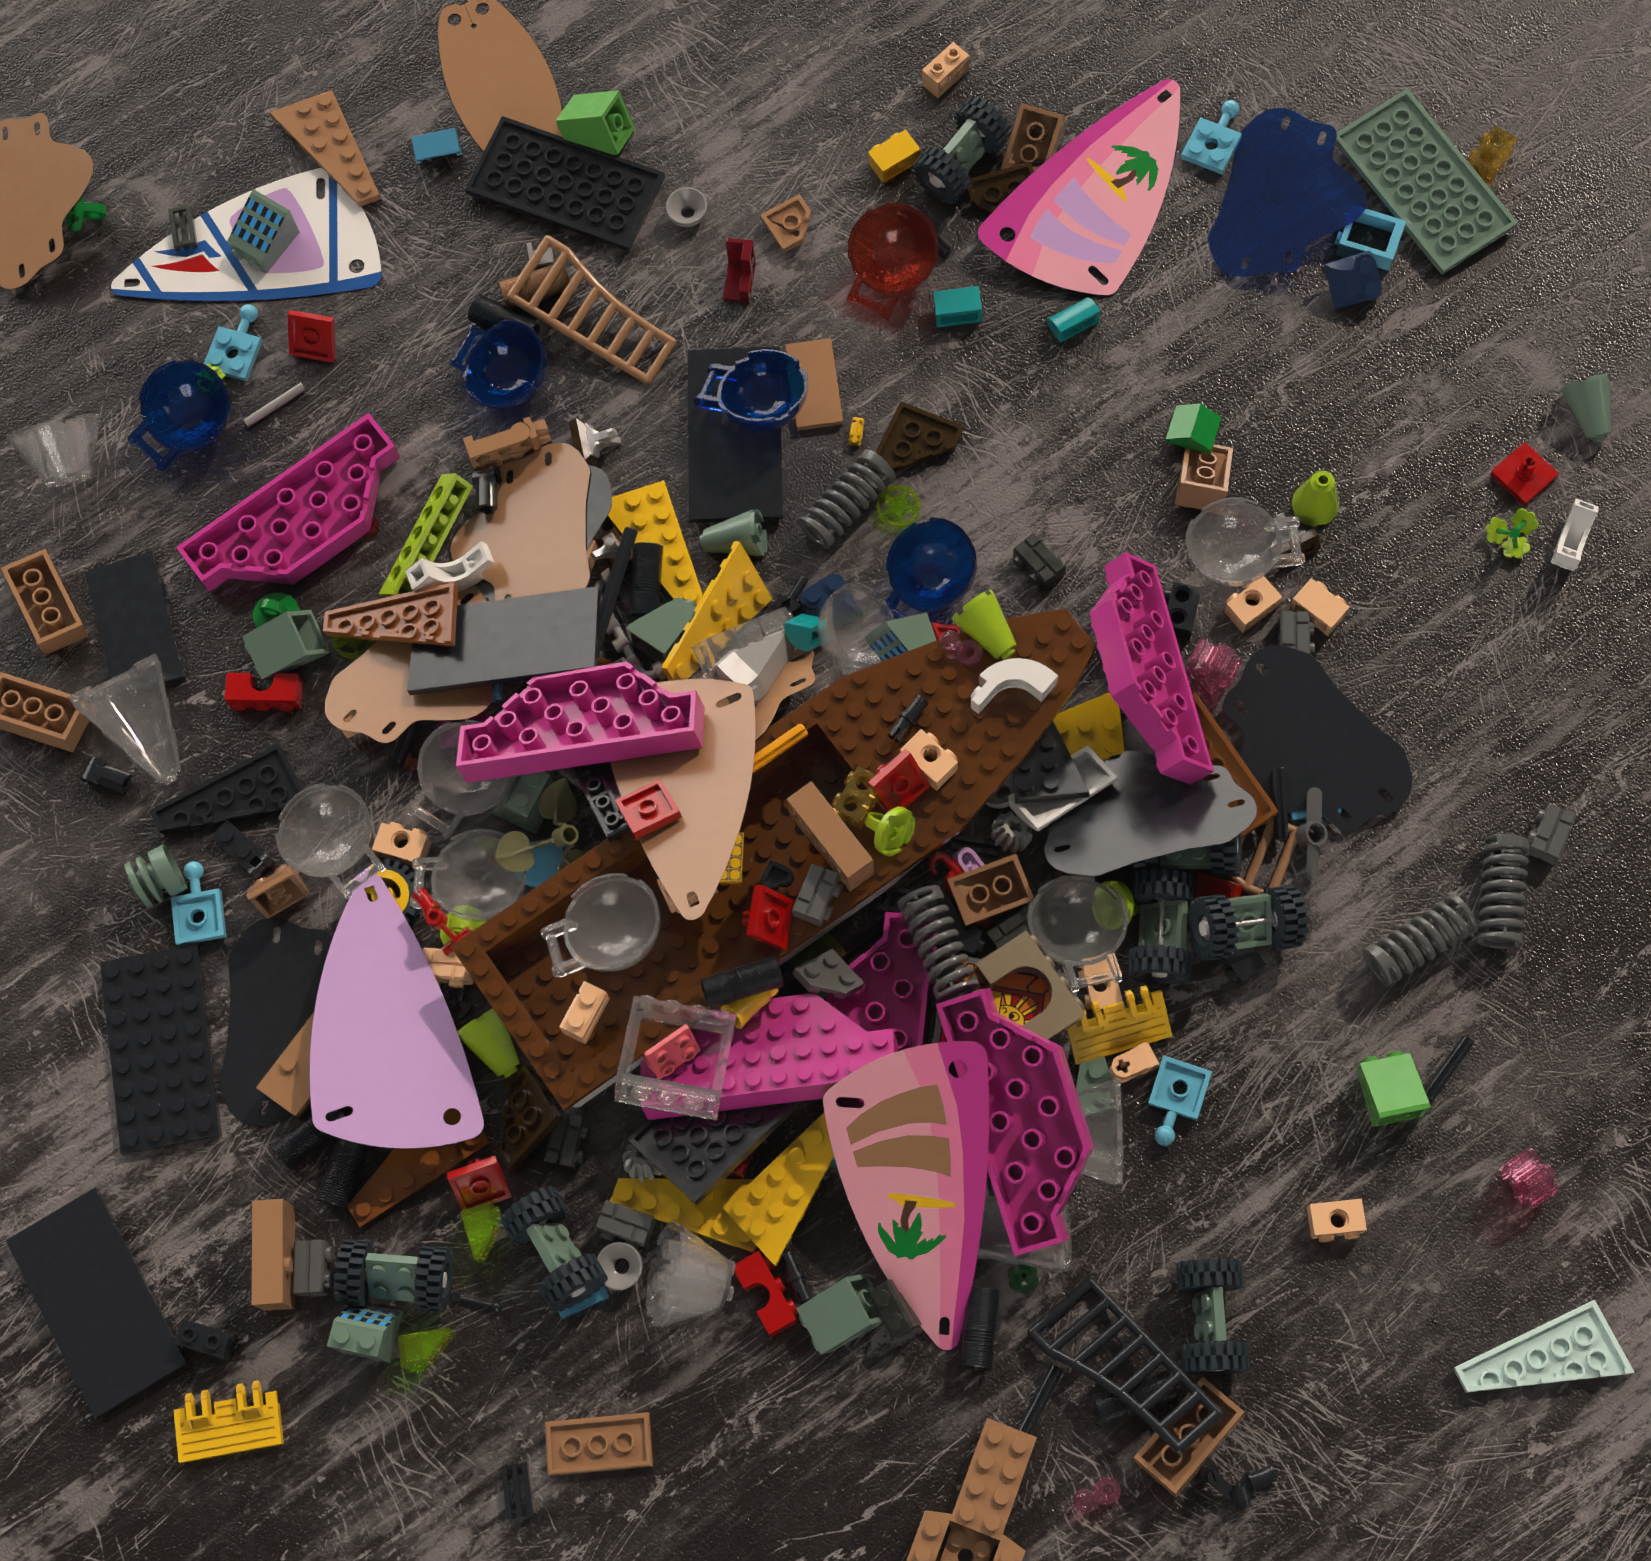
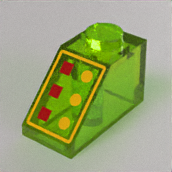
M491 1202L460 1211L472 1254L477 1263L485 1261L501 1230L499 1225L502 1216L499 1207H494Z
M443 1328L398 1336L401 1367L406 1370L409 1369V1373L425 1371V1366H432L454 1337V1330Z

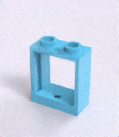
M1353 205L1351 212H1346L1341 226L1345 227L1344 232H1338L1334 244L1338 246L1336 255L1348 257L1361 252L1371 251L1377 267L1389 271L1406 221ZM1353 222L1392 232L1386 252L1348 241Z

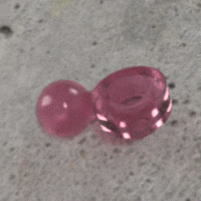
M952 630L944 632L941 636V645L947 650L956 649V656L961 663L973 665L981 660L983 649L977 641H960L959 634ZM970 648H973L974 655L972 657L969 655Z
M1103 1477L1094 1484L1093 1491L1086 1489L1078 1490L1073 1496V1503L1081 1511L1091 1509L1095 1501L1102 1505H1111L1120 1497V1485L1111 1477ZM1104 1486H1109L1112 1489L1111 1495L1104 1493Z

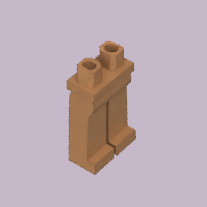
M530 417L523 419L524 423H516L509 430L473 441L472 435L463 438L474 471L492 467L500 469L506 463L528 457L533 452L541 449V447L552 444L545 420L541 419L532 423Z

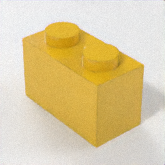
M905 129L900 133L893 134L884 143L872 147L868 152V162L880 180L885 183L912 167L921 155V149Z

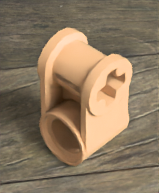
M1145 1042L1114 1058L1109 1072L1113 1081L1125 1083L1139 1075L1153 1071L1160 1064L1149 1043ZM1118 1065L1121 1068L1126 1067V1072L1124 1073L1122 1070L1117 1071Z

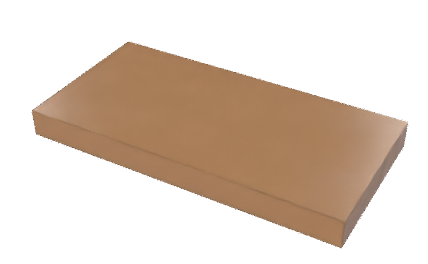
M831 338L785 344L797 431L842 425L843 417Z
M649 1412L545 1422L548 1476L653 1467Z

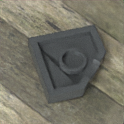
M833 949L795 967L793 971L795 978L808 992L819 994V991L833 993L835 998L845 999L862 990L864 982Z

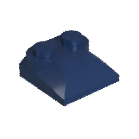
M1371 251L1361 252L1324 264L1334 309L1366 300H1374L1381 296L1382 286L1376 261Z
M839 574L828 575L806 588L798 596V601L807 615L829 619L827 635L863 615V611L846 586L844 578Z

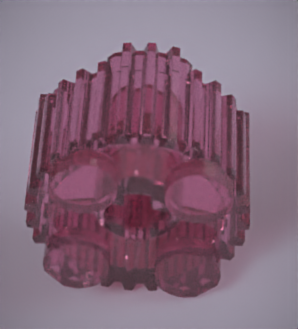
M1200 638L1187 662L1186 674L1195 679L1199 677V679L1206 682L1205 685L1211 690L1218 691L1220 687L1229 688L1243 661L1234 656L1236 652L1230 646L1222 643L1216 646L1208 642L1209 639Z
M1531 1147L1516 1155L1499 1169L1500 1177L1504 1182L1509 1180V1184L1515 1192L1513 1196L1523 1207L1529 1204V1207L1532 1209L1536 1208L1560 1191L1558 1184L1553 1179L1556 1173L1548 1163H1541L1537 1153Z

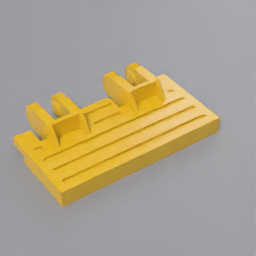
M1146 985L1141 986L1140 994L1143 1004L1139 1005L1135 1004L1133 992L1131 990L1125 991L1128 1008L1125 1009L1123 1001L1102 1007L1104 1015H1102L1098 1000L1091 1001L1095 1018L1087 1020L1086 1010H1084L1085 1016L1083 1019L1066 1030L1075 1064L1128 1050L1145 1042L1152 1043L1172 1037L1162 991L1151 992V1001Z
M259 1380L253 1381L254 1406L247 1407L246 1388L243 1383L237 1384V1399L214 1402L215 1414L212 1415L210 1392L204 1390L201 1392V1416H196L194 1395L192 1393L186 1394L185 1408L174 1410L179 1463L284 1444L277 1391L265 1393L266 1405H263L261 1383Z

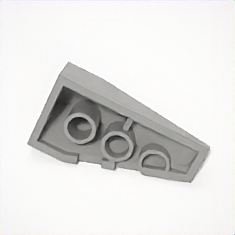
M785 629L764 637L759 642H751L744 648L729 651L714 664L720 680L749 685L753 689L754 704L756 705L770 690L793 654L795 646L788 640ZM736 693L727 697L729 704L740 700L742 695Z

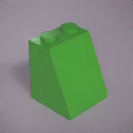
M619 91L573 95L556 119L557 127L564 140L613 155L619 154L635 130Z
M1396 1051L1387 1054V1058L1377 1059V1056L1362 1059V1063L1356 1068L1372 1127L1420 1118L1431 1108L1410 1053L1402 1054V1051Z

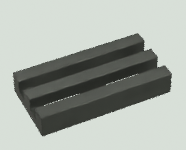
M191 205L168 209L175 251H180V248L187 250L189 246H193V248L198 247ZM185 211L187 212V219H188V226H189V233H190V239H191V240H188V238H187V231H186V224H185V217H184V212H185ZM175 213L179 214L182 242H179Z

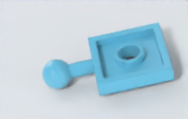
M1234 100L1224 102L1221 108L1223 115L1218 124L1200 117L1181 154V159L1223 175L1242 137V133L1227 128L1230 119L1236 117L1239 113V105ZM1213 142L1217 144L1218 147L1216 149L1209 150L1205 147V145L1207 143Z
M251 304L241 307L239 314L242 320L237 331L218 326L203 367L210 363L211 367L219 366L228 377L248 381L263 342L260 337L246 334L250 322L255 321L258 317L256 307ZM231 350H238V355L235 358L227 357Z
M195 861L187 863L184 867V875L190 880L191 894L171 897L175 943L177 946L227 937L222 891L218 888L201 892L199 879L203 876L204 869L200 863ZM200 911L204 912L203 921L194 923V914Z
M1163 1055L1148 1102L1150 1106L1167 1111L1163 1126H1160L1155 1131V1140L1158 1144L1168 1146L1174 1142L1175 1132L1172 1128L1177 1115L1197 1121L1212 1071ZM1175 1082L1185 1083L1187 1092L1181 1095L1175 1093L1173 1090Z

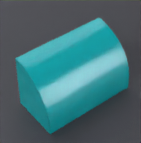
M979 286L933 291L937 327L982 322Z
M1087 297L1046 319V323L1061 343L1098 323L1101 311L1095 302Z
M802 613L784 622L786 636L796 648L809 652L826 642L829 619Z

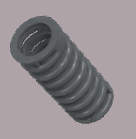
M866 449L857 458L856 463L848 467V472L842 473L839 481H835L831 485V489L823 493V498L817 499L814 507H810L806 511V516L798 519L799 526L814 543L824 549H829L835 543L832 533L841 536L844 530L840 524L850 527L852 520L848 515L856 519L859 518L861 513L857 506L866 510L869 507L866 498L875 501L877 499L875 490L883 492L886 489L885 485L892 483L896 479L895 472L880 455L870 449ZM856 472H859L865 480L857 476ZM848 481H851L857 490L849 485ZM840 490H843L849 499L841 494ZM831 498L835 499L840 507L833 503ZM823 507L827 508L832 516L826 513L823 510ZM814 516L819 517L828 530L817 522ZM809 527L817 534L816 536L809 530Z
M1513 834L1488 835L1484 838L1485 848L1483 849V856L1485 859L1482 862L1484 872L1481 875V881L1484 884L1480 887V893L1483 897L1479 900V906L1482 910L1478 913V919L1481 923L1478 925L1476 941L1480 945L1491 948H1518L1523 945V933L1506 931H1518L1524 928L1522 921L1512 918H1520L1525 915L1523 908L1513 905H1522L1526 902L1525 896L1517 892H1523L1527 889L1526 883L1519 880L1525 879L1528 876V872L1519 867H1524L1529 863L1528 858L1525 856H1529L1530 841L1525 837ZM1494 851H1499L1500 854H1496V855H1495V854L1492 853V852H1494ZM1498 864L1502 865V867H1493L1492 865ZM1495 876L1503 879L1493 880L1491 877ZM1495 889L1504 892L1493 893L1490 890ZM1495 902V903L1505 904V905H1495V906H1492V905H1490L1489 903ZM1489 915H1495V916L1505 917V918H1493V919H1492V918H1490V917H1488V916H1489ZM1492 927L1502 931L1491 932L1487 929Z
M932 885L910 892L902 897L897 904L903 914L904 921L909 923L908 932L914 935L913 944L919 948V958L924 960L923 969L929 972L928 981L934 985L933 994L938 1003L972 993L979 988L980 984L976 975L971 976L974 973V969L971 966L957 969L946 976H939L944 971L967 963L969 957L966 954L956 955L940 964H933L938 959L960 952L964 945L958 941L945 945L934 952H928L932 947L951 942L959 935L956 929H951L939 933L928 940H923L925 936L943 931L954 923L951 917L938 919L948 913V906L939 905L929 909V907L938 904L944 898L941 888L938 885ZM929 893V895L921 899L918 897L919 895ZM913 898L917 900L914 902H909ZM918 910H926L919 915H913ZM938 919L924 927H918L921 923ZM967 977H969L970 979L961 983H957L955 985L953 984L954 982L963 980ZM947 984H950L951 987L943 989Z
M1450 894L1442 902L1436 903L1432 910L1426 909L1423 911L1421 917L1415 916L1412 918L1410 924H1402L1399 931H1391L1388 938H1380L1377 941V945L1370 944L1364 948L1362 954L1375 978L1388 988L1395 981L1402 979V973L1398 965L1405 973L1411 974L1414 970L1411 961L1416 966L1422 967L1425 963L1422 954L1427 959L1433 960L1436 957L1434 948L1440 953L1446 952L1447 946L1445 941L1449 945L1455 946L1458 943L1456 934L1460 938L1466 939L1469 933L1472 934L1478 931V925L1466 903L1456 894ZM1459 910L1465 914L1470 925L1462 919L1458 913ZM1441 912L1446 914L1449 923L1441 916ZM1430 919L1434 921L1437 929L1430 923ZM1419 926H1421V927L1424 929V932H1425L1427 938H1426L1425 935L1419 930ZM1408 933H1410L1413 936L1416 945L1408 937ZM1397 940L1402 943L1405 952L1397 944ZM1386 947H1388V948L1391 950L1392 955H1393L1394 959L1396 960V962H1395V961L1393 960V958L1387 953Z

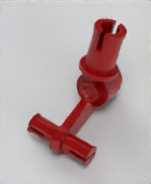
M420 888L417 890L420 895L414 892L412 898L422 909L427 923L434 929H442L451 938L447 944L441 947V950L448 956L453 952L450 946L471 933L472 929L467 926L456 935L447 926L448 917L440 910V904L434 902L425 888Z

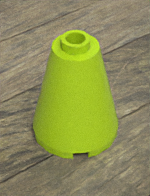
M1318 471L1314 473L1295 491L1291 502L1294 515L1300 522L1311 527H1317V525L1329 524L1336 517L1340 505L1335 479L1329 472Z
M991 589L988 591V594L983 592L962 607L964 612L960 616L957 612L953 615L952 620L995 659L1002 658L1006 660L1016 652L1014 648L1017 644L995 593Z
M493 1008L457 1031L459 1039L498 1077L504 1075L505 1078H508L518 1071L516 1066L520 1062L509 1031Z

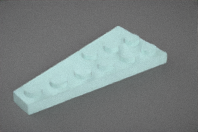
M1595 1300L1453 1368L1466 1393L1635 1373Z

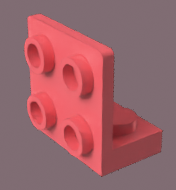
M685 1024L647 1050L642 1058L657 1079L660 1080L662 1077L672 1074L675 1068L685 1061L692 1060L701 1050L690 1028Z

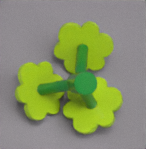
M1521 508L1511 518L1512 523H1514L1512 530L1507 528L1506 520L1493 517L1485 529L1487 532L1486 539L1489 543L1501 544L1503 542L1504 556L1519 559L1523 554L1530 551L1527 538H1519L1520 533L1523 532L1525 535L1531 534L1532 530L1538 528L1539 523L1534 519L1535 514L1533 512H1527V510Z

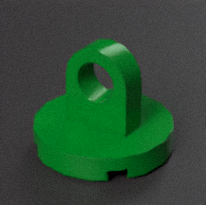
M82 194L66 215L68 230L70 232H80L83 218L103 219L107 217L106 206L99 203L84 202Z
M273 592L265 595L257 602L253 610V620L256 628L285 612L300 611V608L290 595Z

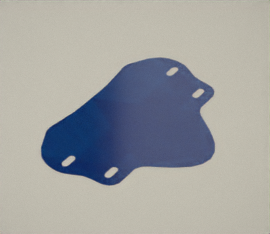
M1274 108L1256 116L1240 132L1242 137L1235 150L1234 165L1225 197L1208 235L1213 260L1222 271L1233 276L1248 277L1264 272H1294L1300 267L1306 246L1310 241L1355 222L1367 207V197L1363 188L1333 160L1332 153L1337 138L1335 128L1328 124L1308 120L1291 109ZM1288 116L1290 118L1288 128L1283 130L1281 128L1283 118ZM1325 132L1326 139L1324 144L1318 145L1319 134ZM1291 251L1293 253L1291 262L1286 265L1283 262L1285 254ZM1249 256L1250 261L1248 267L1246 269H1242L1241 263L1243 257Z

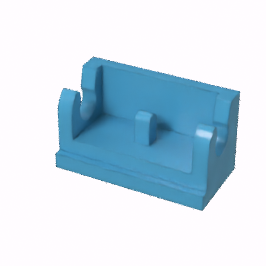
M455 128L411 137L418 164L422 163V160L454 153L462 155Z

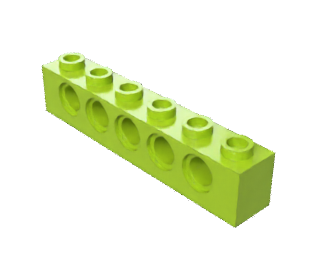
M456 473L442 474L379 592V595L383 598L414 591L411 588L405 571L421 558L434 562L473 487Z

